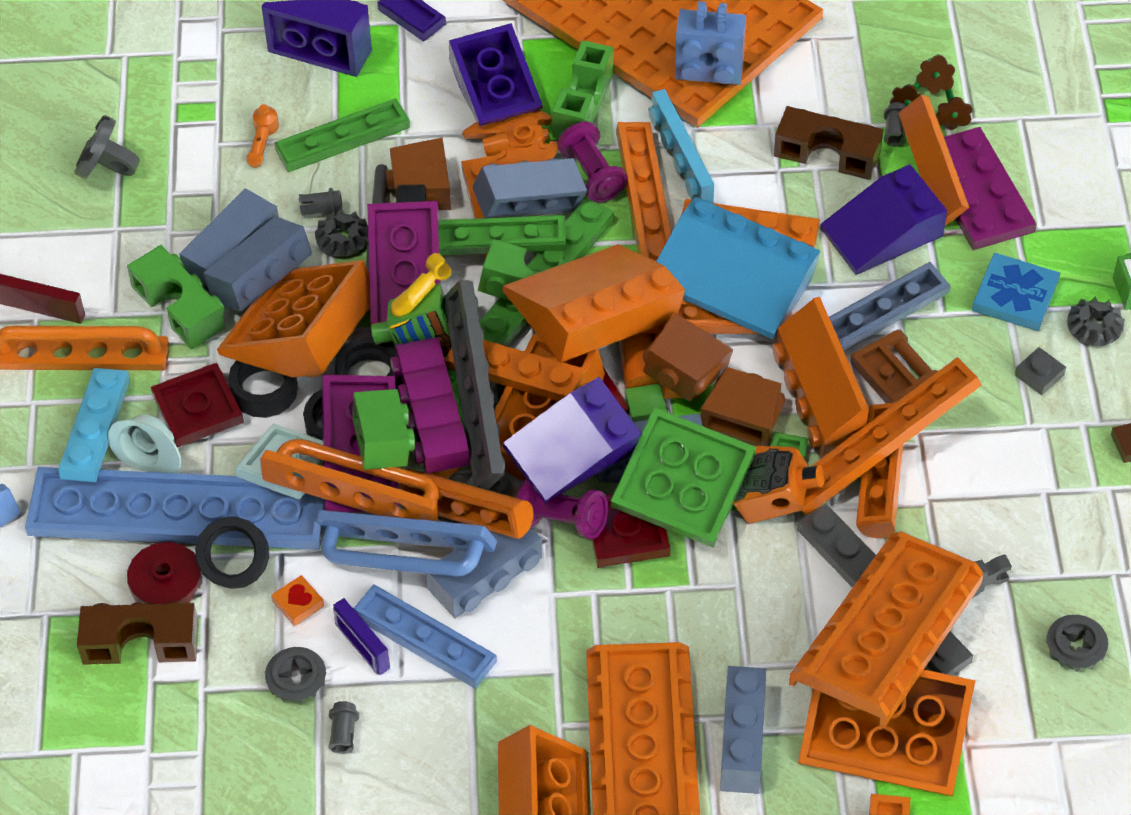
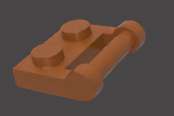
M900 329L851 354L850 363L885 403L898 402L938 372L937 370H932L909 345L908 337ZM897 351L919 378L916 379L892 352Z

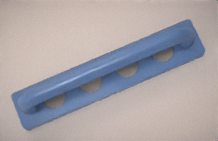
M319 510L316 522L325 531L321 544L323 555L329 562L339 565L457 577L470 573L477 566L482 551L494 552L497 540L490 531L481 525ZM338 537L467 549V552L461 561L455 562L339 550L336 548Z

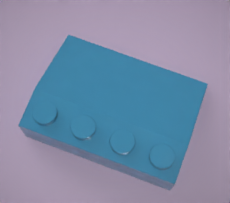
M694 197L680 216L656 262L664 265L684 287L685 292L682 300L774 339L777 334V328L786 321L811 283L820 250L776 232L772 228L746 219L742 215L716 206L710 201Z

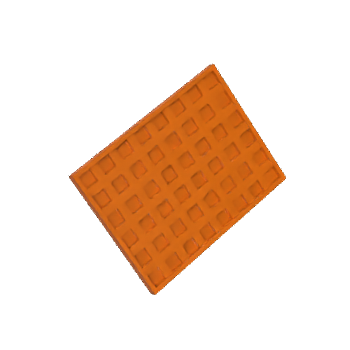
M503 0L577 50L582 40L614 47L615 75L651 98L652 92L665 89L678 115L697 128L823 19V9L809 0ZM698 1L706 2L708 12H717L719 3L727 4V13L746 15L741 85L675 79L676 31L680 9L697 11Z

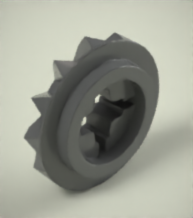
M341 210L338 215H332L328 212L325 220L318 221V228L315 231L316 243L323 252L332 256L346 257L354 255L361 251L368 243L366 219L359 218L356 211L352 214H346ZM336 228H341L343 231L348 230V238L341 233H337Z
M1095 296L1091 301L1081 298L1076 306H1071L1067 317V326L1071 334L1082 343L1092 346H1104L1113 343L1121 336L1125 319L1121 317L1120 308H1113L1111 306L1110 300L1105 303L1099 302ZM1093 315L1096 319L1103 318L1102 324H1099L1097 321L1090 322V316Z
M1066 615L1057 619L1050 626L1046 644L1049 647L1050 657L1058 659L1061 667L1068 665L1078 671L1083 667L1093 669L1100 660H1104L1108 649V638L1102 626L1095 620L1083 615ZM1084 635L1082 647L1079 646L1076 650L1071 651V641L1074 642L1077 638L1080 639Z
M290 647L278 652L271 658L265 670V680L272 695L280 697L284 703L287 700H295L301 704L305 698L310 696L315 698L317 691L321 687H325L327 672L323 659L316 652L304 647ZM294 665L297 666V670L303 675L300 678L301 682H299V685H295L292 678H289L292 676Z

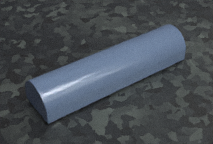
M928 262L829 316L845 351L948 294L951 285L934 265Z

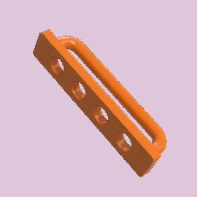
M12 325L0 329V370H93L94 368L163 371L167 368L169 353L168 337L157 336L156 333L145 327ZM31 347L37 350L33 356L28 358L18 356L19 352L24 348ZM65 347L72 350L64 358L53 356L54 352L60 348ZM95 348L107 350L100 358L88 356L89 352ZM130 348H138L142 351L135 358L123 356L124 352Z
M303 439L289 440L283 443L276 452L265 450L260 458L264 481L379 516L438 521L437 501L439 489L433 479L425 475L398 467L364 470L361 456ZM297 453L414 487L423 490L425 494L420 496L291 456ZM292 472L300 474L303 478L294 475ZM326 482L334 484L337 488L329 486ZM360 492L368 494L372 499L363 496ZM395 503H399L407 509L400 508Z

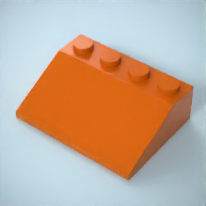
M617 244L503 286L502 291L560 363L667 323L674 312L678 314L685 289L664 265Z
M364 260L293 269L250 305L216 349L218 354L289 377L308 376L313 378L323 374L332 359L341 350L347 338L355 331L357 324L370 310V273Z
M923 670L885 727L880 725L881 718L813 689L798 763L953 796L975 680Z

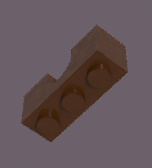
M786 106L775 134L774 157L806 164L809 155L813 151L822 148L831 149L840 156L839 173L871 180L881 153L884 129Z
M173 601L168 604L135 602L131 605L97 603L93 606H80L77 648L82 664H121L123 647L130 640L138 637H147L154 641L153 644L159 663L196 662L199 621L195 604Z

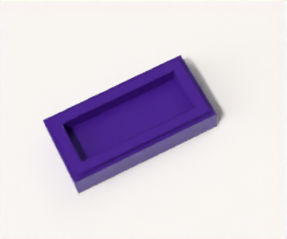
M380 0L377 2L378 10L423 42L446 25V17L422 0Z
M345 598L333 604L335 626L368 665L379 675L389 670L390 661L387 647Z

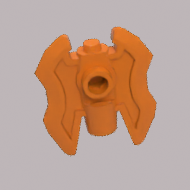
M536 110L483 126H479L476 121L462 132L463 137L466 139H482L486 157L494 155L498 165L515 164L521 161H547L553 159L559 150L556 141H550L549 144L545 142L550 137L548 129H542L541 125H549L552 122V117L542 110Z

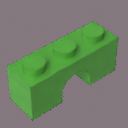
M584 40L581 41L572 63L570 88L562 87L552 110L553 138L559 139L567 128L579 122L588 121L594 123L614 74V47Z
M493 239L483 265L478 292L509 300L502 291L504 285L537 274V272L529 269L524 262L527 249ZM560 259L558 266L569 261Z
M159 245L127 265L132 288L150 307L163 300H177L166 307L170 326L191 350L225 329L223 319L225 308L216 295L210 296L205 291L203 283L196 274L190 275L185 270L184 264L177 254H170L162 245Z

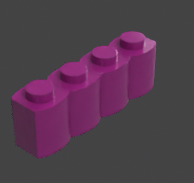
M438 337L395 345L396 356L390 357L393 376L401 378L402 385H398L401 404L406 403L409 408L407 429L412 428L417 438L413 451L416 463H423L426 474L469 466L468 444Z

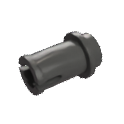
M891 103L884 111V119L886 120L884 142H888L889 146H901L905 143V131L898 115L906 107L903 103Z
M329 188L328 192L299 194V203L309 204L300 205L302 216L323 212H331L334 215L336 211L343 209L340 190L334 191L333 188Z
M339 701L334 703L333 708L329 710V718L332 720L328 748L335 753L347 754L351 753L354 749L355 722L359 720V712L356 710L355 704Z

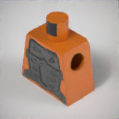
M755 446V456L739 489L734 505L747 524L798 512L804 507L806 489L823 487V469L820 465L808 466L799 450L794 447Z

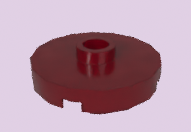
M173 542L155 543L142 549L132 559L127 570V584L136 602L168 604L173 601H182L189 603L194 598L193 594L198 588L200 589L202 572L196 563L195 553L186 546ZM166 571L169 572V573L166 574V575H158V574H160V573H162V572H166Z

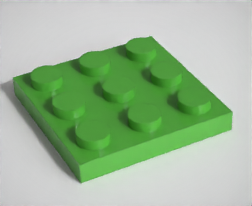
M654 407L613 495L611 507L714 548L755 456L756 447Z

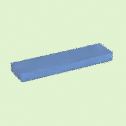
M375 584L370 587L353 608L371 629L474 689L479 686L497 662V655Z

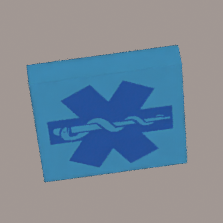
M994 253L973 302L972 311L1039 331L1061 273Z

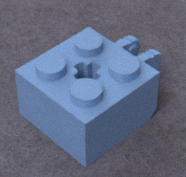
M698 1L697 11L680 9L676 31L675 79L741 85L746 15L727 13V4L719 3L717 12H708L706 2Z

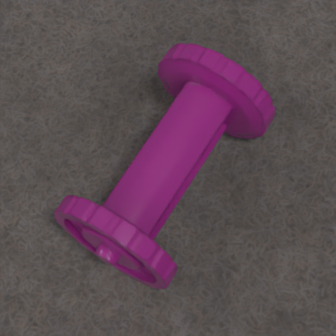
M588 121L579 122L570 126L561 134L557 147L565 158H576L589 179L585 185L587 197L597 203L610 201L620 195L626 188L628 176L621 167L609 166L596 146L600 139V132L596 125Z
M525 480L517 494L518 499L530 502L533 507L531 527L538 524L542 518L574 524L582 538L595 539L600 535L606 524L608 501L602 491L589 490L582 498L560 494L544 504L528 480Z

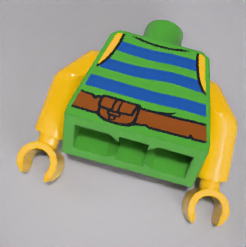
M434 253L430 255L426 261V268L429 272L427 274L422 273L409 288L397 298L390 300L388 303L387 321L372 324L371 331L376 345L393 341L395 345L438 337L443 357L447 356L452 346L444 302L445 294L441 284H435L434 281L436 279L441 281L448 279L451 275V267L445 262V258L441 254Z

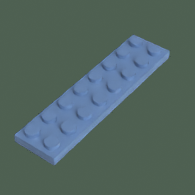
M38 467L25 530L27 536L197 544L199 535L208 524L219 518L235 516L248 520L263 532L269 547L320 550L323 528L316 522L319 510H324V499L305 493L298 500L236 476L100 470L96 482L60 479L58 468ZM227 531L219 535L213 542V545L254 547L250 538L238 531Z

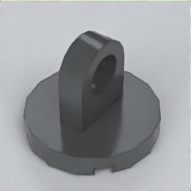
M103 115L95 126L97 132H94L90 140L87 141L77 161L74 171L75 175L86 180L96 163L121 175L132 176L135 174L140 163L139 157L127 148L109 140L116 123L115 119L107 115Z

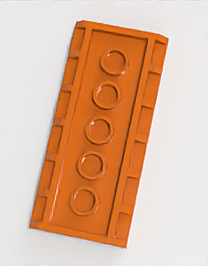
M901 531L891 534L790 673L789 685L794 687L797 682L807 685L881 718L880 725L885 727L982 584L983 571L976 562Z
M681 642L595 645L587 649L593 815H700L689 646Z

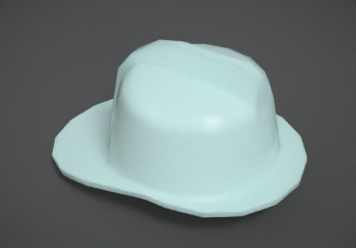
M142 414L131 420H119L112 424L108 431V442L113 453L123 463L148 472L177 473L179 471L181 457L178 448L173 442V433L163 421L155 416Z

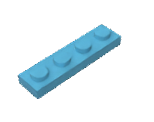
M662 89L652 92V107L648 108L651 123L654 127H659L661 141L665 150L670 149L673 154L675 170L678 174H683L689 197H698L714 203V182L666 90Z
M93 369L58 468L60 479L87 482L97 481L109 445L108 431L112 424L117 421L130 383L129 371Z

